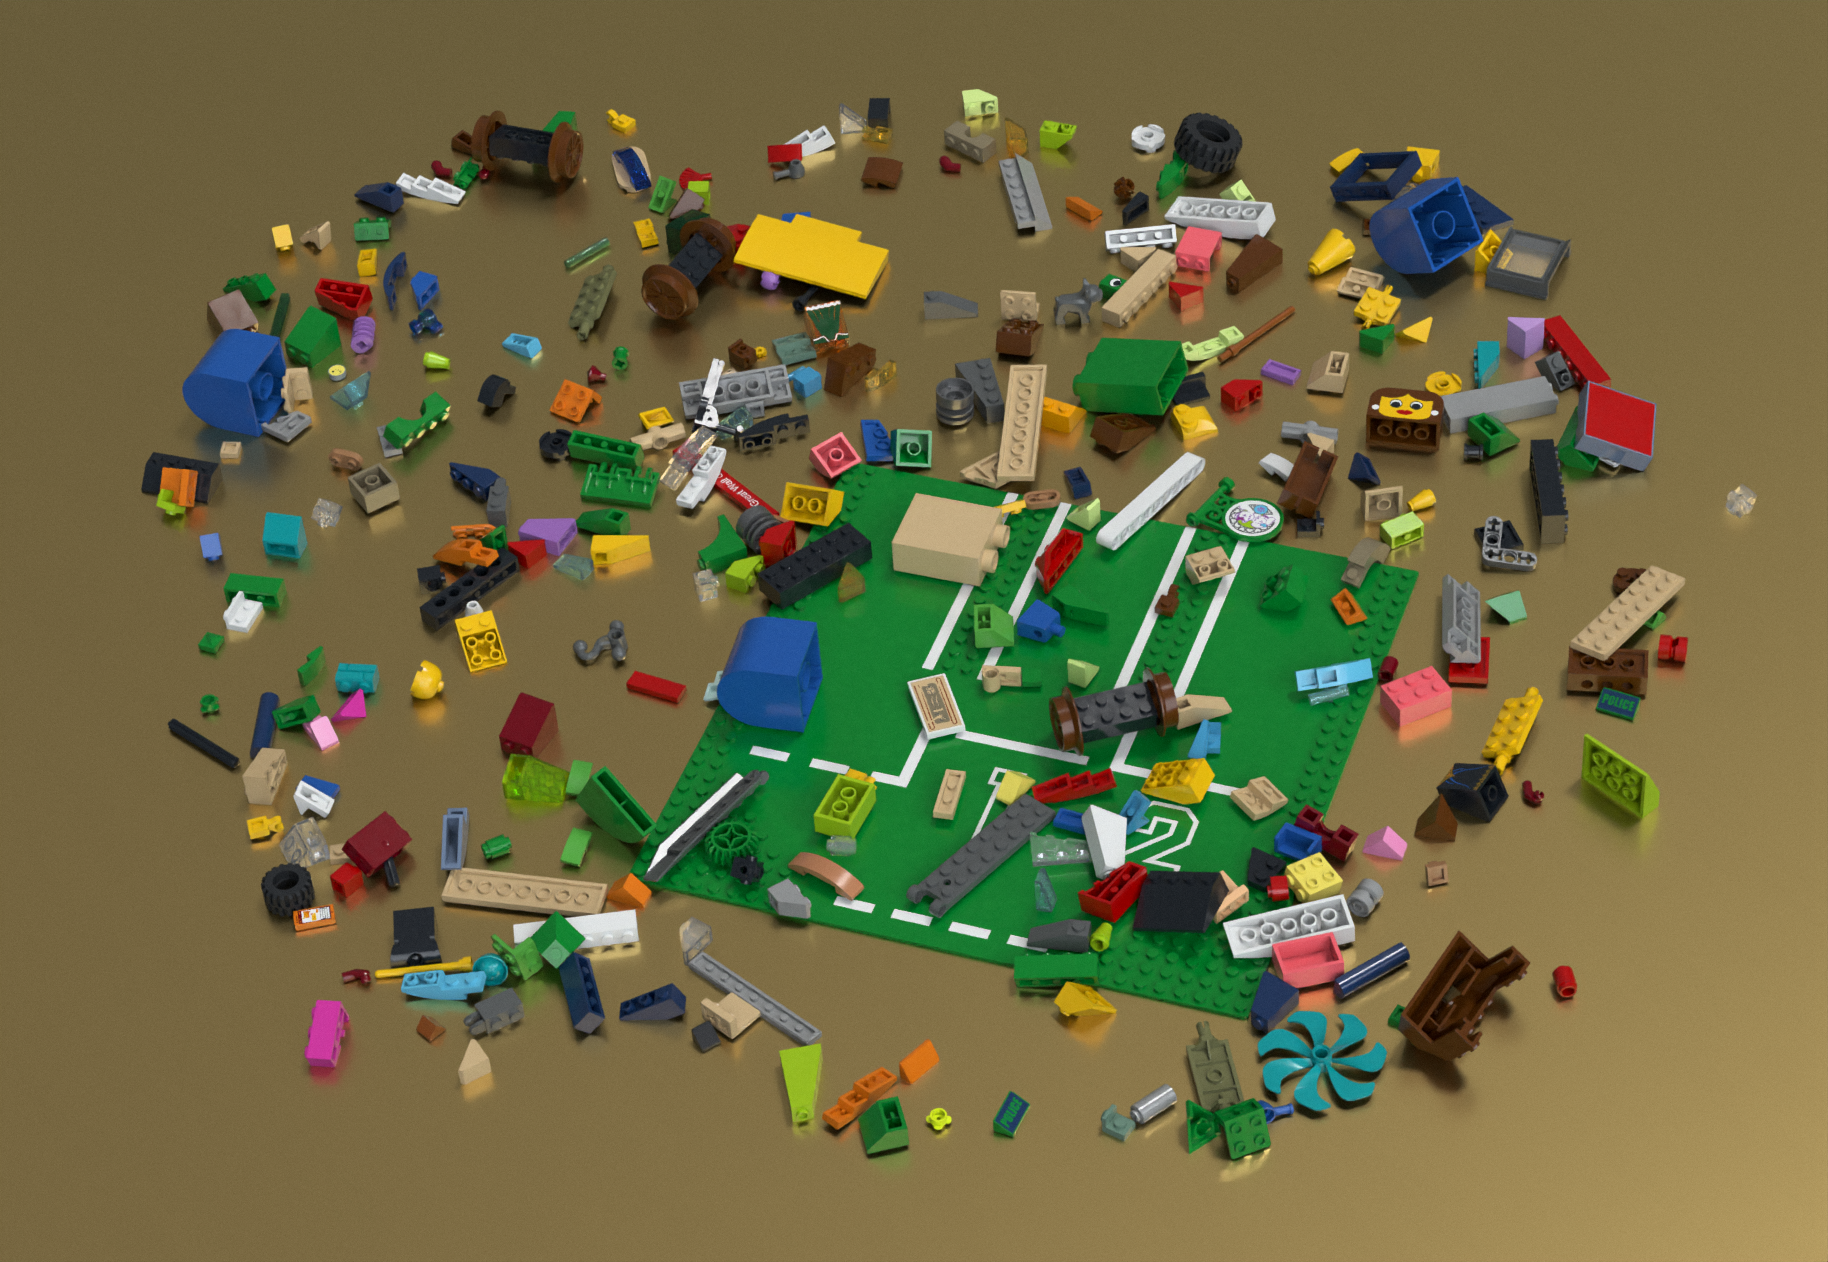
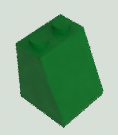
M309 306L284 341L287 355L311 368L316 366L341 346L336 318L313 306Z

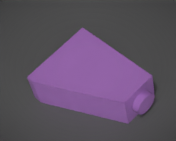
M573 518L527 519L518 531L520 541L545 539L547 553L557 556L561 555L578 533L576 519Z

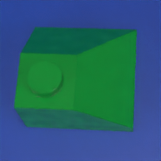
M557 911L530 937L534 941L538 952L556 969L586 939Z

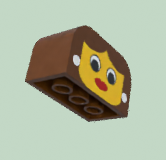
M1390 387L1374 391L1370 396L1366 414V442L1439 450L1443 434L1444 401L1442 397L1430 391Z

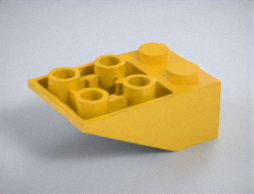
M492 610L455 620V629L470 673L507 663Z
M1205 758L1159 762L1154 765L1141 792L1181 804L1201 803L1215 774Z

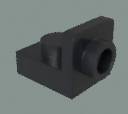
M1316 511V519H1297V537H1320V529H1324V518H1320V511Z

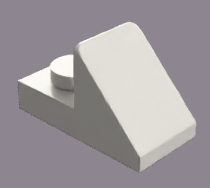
M302 780L299 782L293 795L301 815L309 808L326 818L334 803V799Z

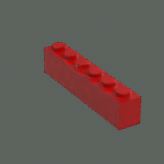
M1561 315L1546 319L1544 322V340L1550 350L1553 352L1560 351L1574 381L1578 382L1582 389L1588 381L1611 388V378Z

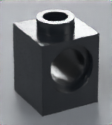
M440 565L417 568L421 595L443 591V583H446L445 572L440 571Z

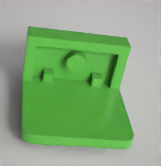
M496 934L491 936L493 941L492 947L504 959L506 965L509 966L510 971L516 977L520 976L526 981L544 966L536 945L530 937L512 949Z

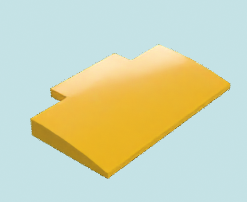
M758 214L734 257V263L866 299L888 262L889 250L859 242L862 235L861 231L796 214L792 222L789 223Z

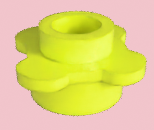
M942 1108L933 1109L930 1115L926 1117V1122L931 1123L935 1130H941L945 1124H950L952 1121L951 1117L947 1116V1112Z

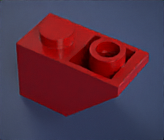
M1234 379L1221 387V401L1234 411L1245 407L1247 404L1263 396V382L1261 380Z

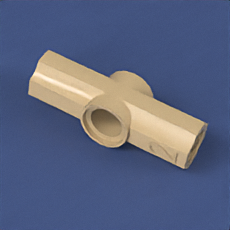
M682 423L665 428L653 426L647 433L630 438L629 442L641 444L642 450L653 447L661 450L669 442L685 438L686 433Z

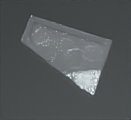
M1030 832L1033 867L1093 862L1088 842L1085 840L1072 838L1065 840L1055 839L1054 835L1043 837L1037 836L1035 832Z

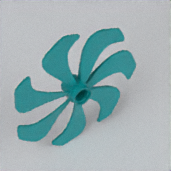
M1297 1011L1287 1019V1022L1299 1023L1306 1027L1314 1042L1315 1047L1312 1050L1296 1035L1284 1029L1272 1030L1258 1042L1260 1056L1274 1048H1280L1306 1057L1277 1059L1267 1063L1263 1068V1079L1268 1090L1281 1094L1280 1086L1283 1078L1293 1072L1312 1067L1297 1084L1294 1098L1299 1104L1315 1111L1331 1107V1104L1323 1100L1317 1092V1082L1320 1073L1328 1072L1332 1085L1340 1098L1346 1101L1362 1099L1373 1093L1375 1083H1355L1334 1070L1331 1067L1332 1063L1367 1072H1376L1383 1067L1387 1051L1382 1044L1377 1042L1369 1053L1348 1058H1332L1333 1053L1364 1039L1367 1035V1028L1355 1015L1339 1014L1338 1017L1344 1024V1030L1336 1043L1329 1048L1323 1045L1327 1030V1019L1322 1013L1314 1011Z

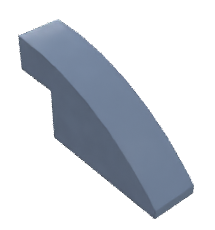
M467 807L447 808V815H443L441 870H459L463 867L469 832V812Z

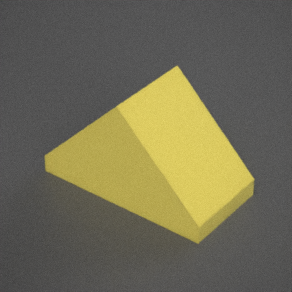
M1007 770L996 794V799L1011 806L1036 782L1020 772Z

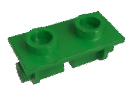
M473 157L468 162L464 161L460 168L461 171L455 173L453 186L458 185L461 189L467 188L477 175L480 167L478 164L471 162Z

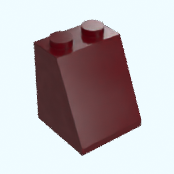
M521 692L499 735L501 750L535 761L559 732L554 703Z

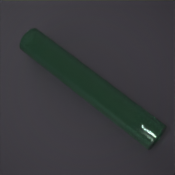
M605 237L564 261V265L566 268H570L610 245L608 238Z

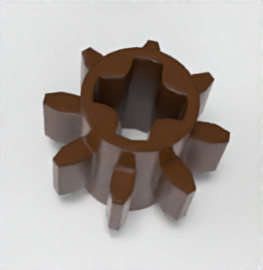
M1121 177L1114 183V193L1119 198L1123 197L1126 200L1135 193L1133 191L1135 185L1131 179L1125 180L1124 177Z

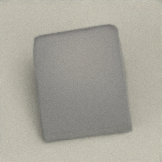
M763 401L745 404L747 419L765 416Z

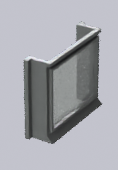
M1510 226L1487 267L1485 286L1547 300L1549 296V283L1563 257H1570L1571 239L1564 241L1513 229Z

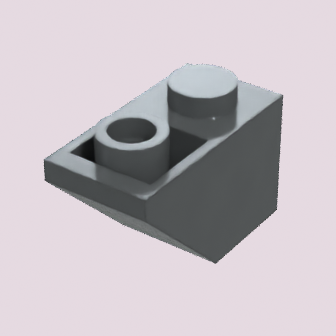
M1560 351L1535 361L1541 376H1545L1548 383H1551L1559 392L1575 384Z

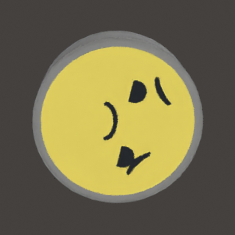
M333 365L328 370L329 378L334 381H340L347 375L346 368L343 365Z

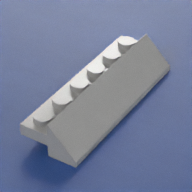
M1016 153L1013 159L1000 160L999 168L1003 186L1018 229L1033 226L1035 232L1052 229L1033 164Z
M786 365L721 375L712 406L717 410V414L745 410V404L763 401L764 406L792 402ZM707 378L679 382L686 420L696 417Z
M1447 574L1442 578V647L1446 653H1450V662L1479 663L1481 661L1480 591L1468 581L1461 585Z

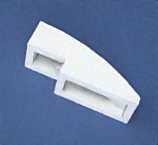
M822 126L811 134L806 130L785 144H802V157L830 147L835 144V141L826 127Z

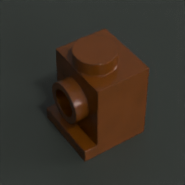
M742 339L737 340L728 347L729 361L744 370L757 361L756 350L743 343Z

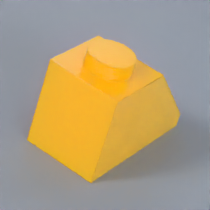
M289 224L272 227L276 250L280 249V252L290 250V247H293Z

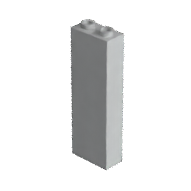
M1545 376L1441 396L1444 401L1443 420L1450 434L1468 430V419L1483 412L1497 418L1502 423L1556 413V405L1559 404L1558 396L1553 393L1552 384L1548 383Z

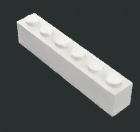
M635 909L565 918L586 938L577 949L639 941ZM546 921L513 925L515 947L528 937H531Z

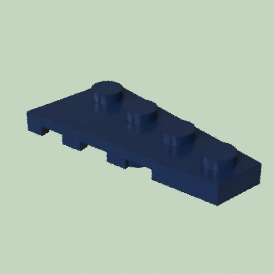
M1462 186L1481 234L1487 233L1490 229L1495 231L1514 225L1513 218L1469 186Z

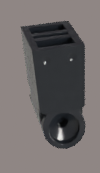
M434 907L393 911L394 945L390 956L391 968L442 963L438 948V923Z

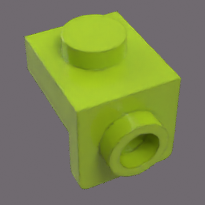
M161 489L156 506L166 509L165 513L176 516V513L184 514L186 507L171 502L174 491Z

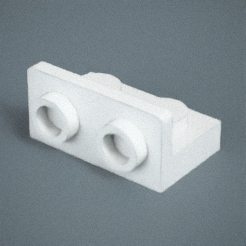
M239 591L223 615L227 629L248 633L263 609L262 602L245 599L244 593Z

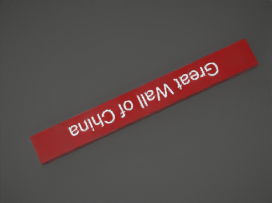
M687 442L673 450V456L691 470L703 456L702 453ZM721 469L714 484L716 489L745 511L753 506L761 505L772 515L779 516L778 511Z

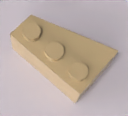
M262 748L243 774L244 792L248 797L249 803L272 805L288 764L285 749Z

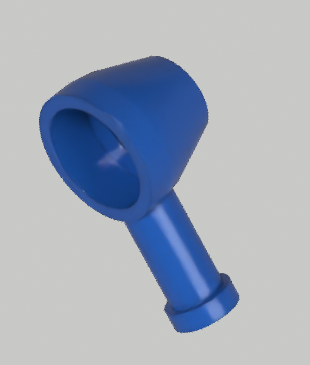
M1263 1100L1257 1101L1264 1108L1267 1124L1272 1122L1278 1115L1294 1113L1292 1103L1273 1107Z

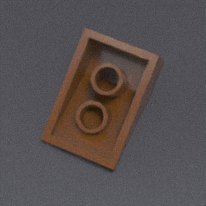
M1131 413L1098 416L1095 419L1090 437L1095 439L1096 443L1109 447L1110 451L1120 453L1130 450L1153 433L1156 427Z

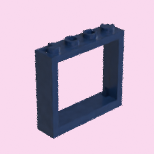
M1417 151L1360 153L1330 186L1335 202L1393 200L1422 167V163ZM1397 168L1387 181L1355 183L1366 170Z

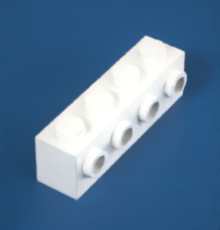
M1175 224L1105 231L1104 233L1105 248L1110 253L1121 252V247H1155L1162 245V248H1170L1177 242Z

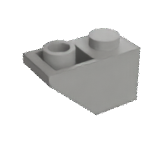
M789 879L767 889L769 903L779 915L806 919L811 917V903L809 899L804 897L796 884L793 885Z

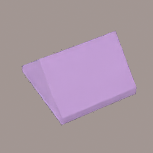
M1508 317L1507 348L1523 359L1543 349L1545 318Z

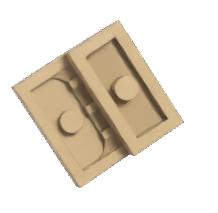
M1350 267L1346 277L1342 278L1337 293L1361 299L1368 287L1379 290L1384 276Z
M1265 776L1249 780L1247 787L1233 790L1230 798L1253 821L1272 814L1288 803V799Z

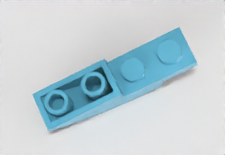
M1370 658L1294 671L1297 691L1326 688L1373 678Z
M443 970L404 974L401 991L406 994L429 999L465 1000L468 993L483 992L486 974L484 971L445 975Z

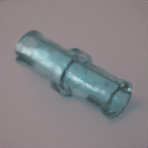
M1347 684L1333 688L1326 687L1322 691L1308 694V699L1311 706L1327 701L1330 703L1334 699L1349 696V689Z

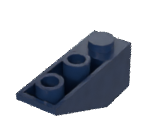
M389 182L365 185L354 194L355 197L392 213L404 204L401 187Z
M453 462L449 463L451 478L487 502L490 486H494L496 479L501 477L487 468Z
M673 983L622 1002L619 1019L621 1021L671 1019L685 1013L686 996Z

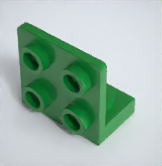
M1254 1098L1214 1112L1216 1120L1224 1127L1229 1154L1232 1159L1271 1145L1264 1108Z

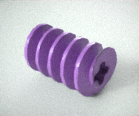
M358 317L353 323L351 348L360 354L365 353L373 346L376 323L370 317Z

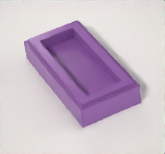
M1269 359L1262 367L1261 375L1294 385L1301 376V370Z

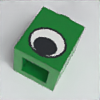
M1108 274L1099 283V289L1103 291L1102 298L1109 300L1127 280Z

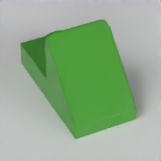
M659 176L648 208L665 213L677 201L671 198L676 181Z

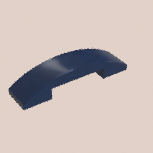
M401 252L392 260L384 274L383 286L386 302L390 310H394L397 301L395 290L397 276L404 277L408 266L405 252Z

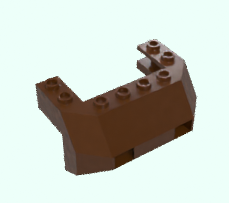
M1458 931L1401 1013L1398 1030L1418 1049L1447 1061H1451L1456 1057L1461 1058L1468 1051L1473 1052L1479 1046L1480 1042L1478 1041L1483 1033L1479 1031L1468 1038L1466 1036L1470 1035L1475 1029L1473 1026L1475 1022L1484 1016L1483 1010L1494 1001L1493 996L1496 991L1504 986L1509 987L1515 980L1520 981L1527 974L1526 969L1530 962L1513 945L1488 959L1461 931Z

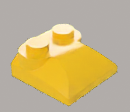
M1185 404L1175 406L1173 412H1171V420L1183 441L1218 432V428L1205 406L1190 408Z

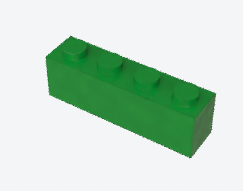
M577 430L573 431L567 443L570 455L573 458L600 464L607 462L610 466L613 463H618L619 468L632 469V471H635L637 466H641L645 458L641 444Z
M1066 952L1062 955H1052L1050 953H1043L1041 955L1021 954L1020 956H1015L1014 981L1016 987L1064 986L1067 981L1088 986L1099 985L1100 961L1098 954L1092 952H1084L1083 954Z

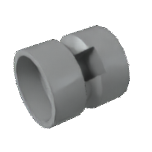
M1367 878L1362 879L1346 900V904L1355 915L1367 917L1384 896V891L1376 881Z

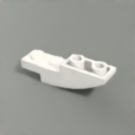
M710 445L692 469L694 476L677 497V505L693 509L698 501H705L719 476L725 460L726 449Z

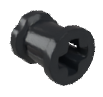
M1464 443V460H1467V458L1483 460V444L1476 446Z

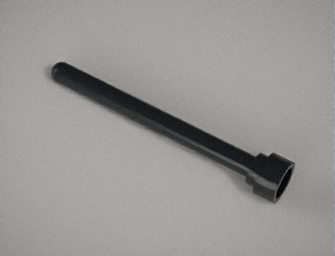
M813 284L804 295L797 296L792 302L794 309L802 312L808 306L810 297L820 286Z

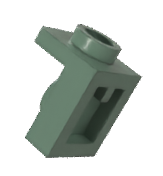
M1114 1104L1102 1113V1131L1122 1141H1125L1136 1127L1135 1121L1117 1113V1106Z

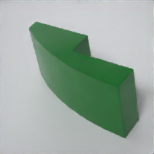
M322 646L306 656L307 663L297 669L300 684L303 686L308 685L315 679L325 665L326 658Z

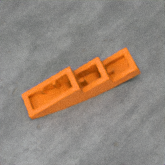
M880 1067L854 1082L851 1091L838 1097L837 1105L823 1112L822 1120L838 1130L877 1101L897 1081V1076Z

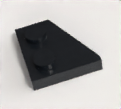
M1253 847L1251 849L1248 886L1266 893L1267 886L1271 885L1270 877L1280 876L1286 869L1287 862Z

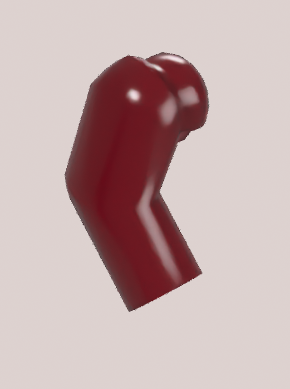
M945 155L940 157L939 164L945 171L961 172V163H952L949 157Z
M438 160L432 162L431 168L435 175L452 177V169L443 168L442 163Z
M1527 780L1522 783L1523 797L1534 804H1540L1544 799V793L1541 791L1539 794V790L1534 792L1531 781Z
M353 969L341 973L344 983L359 978L362 984L371 982L369 970Z

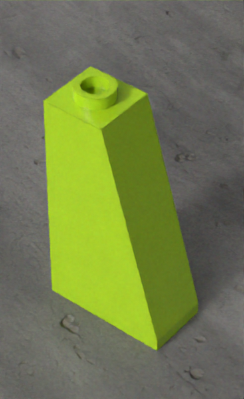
M821 1043L779 1051L793 1122L814 1118L823 1063Z

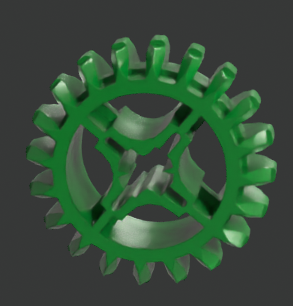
M732 819L731 822L724 820L723 824L717 823L716 827H712L707 832L704 841L705 851L710 860H714L715 864L721 863L723 867L725 865L732 867L735 856L746 857V854L754 856L757 854L759 846L757 832L748 822L742 823L741 819L737 822H734Z

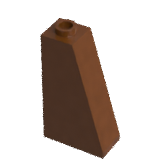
M1256 234L1226 271V285L1237 292H1241L1283 263V249Z

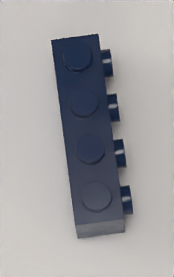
M573 952L559 966V971L574 1028L591 1034L605 1019L590 958Z

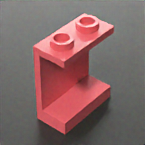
M1188 226L1175 251L1177 266L1209 272L1210 257L1214 249L1220 250L1222 247V232Z

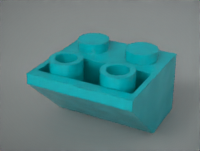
M266 513L262 539L265 554L301 558L308 544L302 516Z

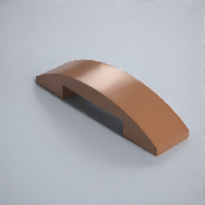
M800 852L788 864V868L803 876L809 873L834 886L836 893L851 901L864 889V885L847 870L831 860L816 854Z

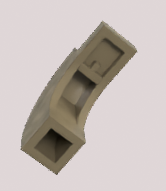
M1370 537L1362 539L1347 559L1349 564L1341 581L1360 588L1371 565L1374 562L1384 564L1391 548L1387 544Z

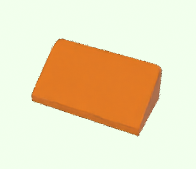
M1079 197L1065 198L1067 208L1089 221L1103 213L1102 210Z
M1346 588L1330 599L1347 625L1367 619L1353 595Z
M925 1040L899 1062L900 1077L908 1083L913 1084L939 1062V1056L931 1040Z

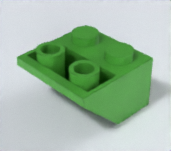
M994 604L974 605L976 648L1014 646L1013 616Z

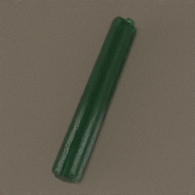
M288 293L280 295L270 336L280 337L290 302Z

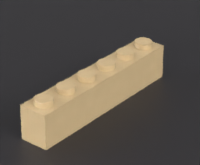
M1157 249L1101 307L1102 321L1119 328L1125 322H1128L1130 317L1148 301L1149 297L1167 281L1168 277L1175 273L1177 270L1176 255Z

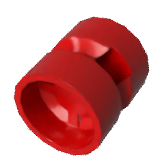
M1661 634L1658 659L1669 660L1673 658L1674 661L1685 662L1688 637L1677 636L1674 639L1672 635Z

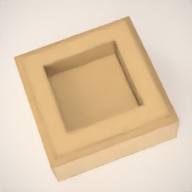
M223 442L220 458L238 459L242 448L241 442Z

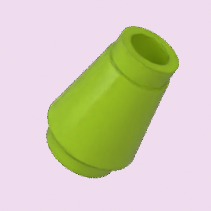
M430 351L424 355L423 366L434 369H449L451 360Z
M1102 923L1090 936V946L1095 951H1103L1109 947L1112 926L1109 923Z

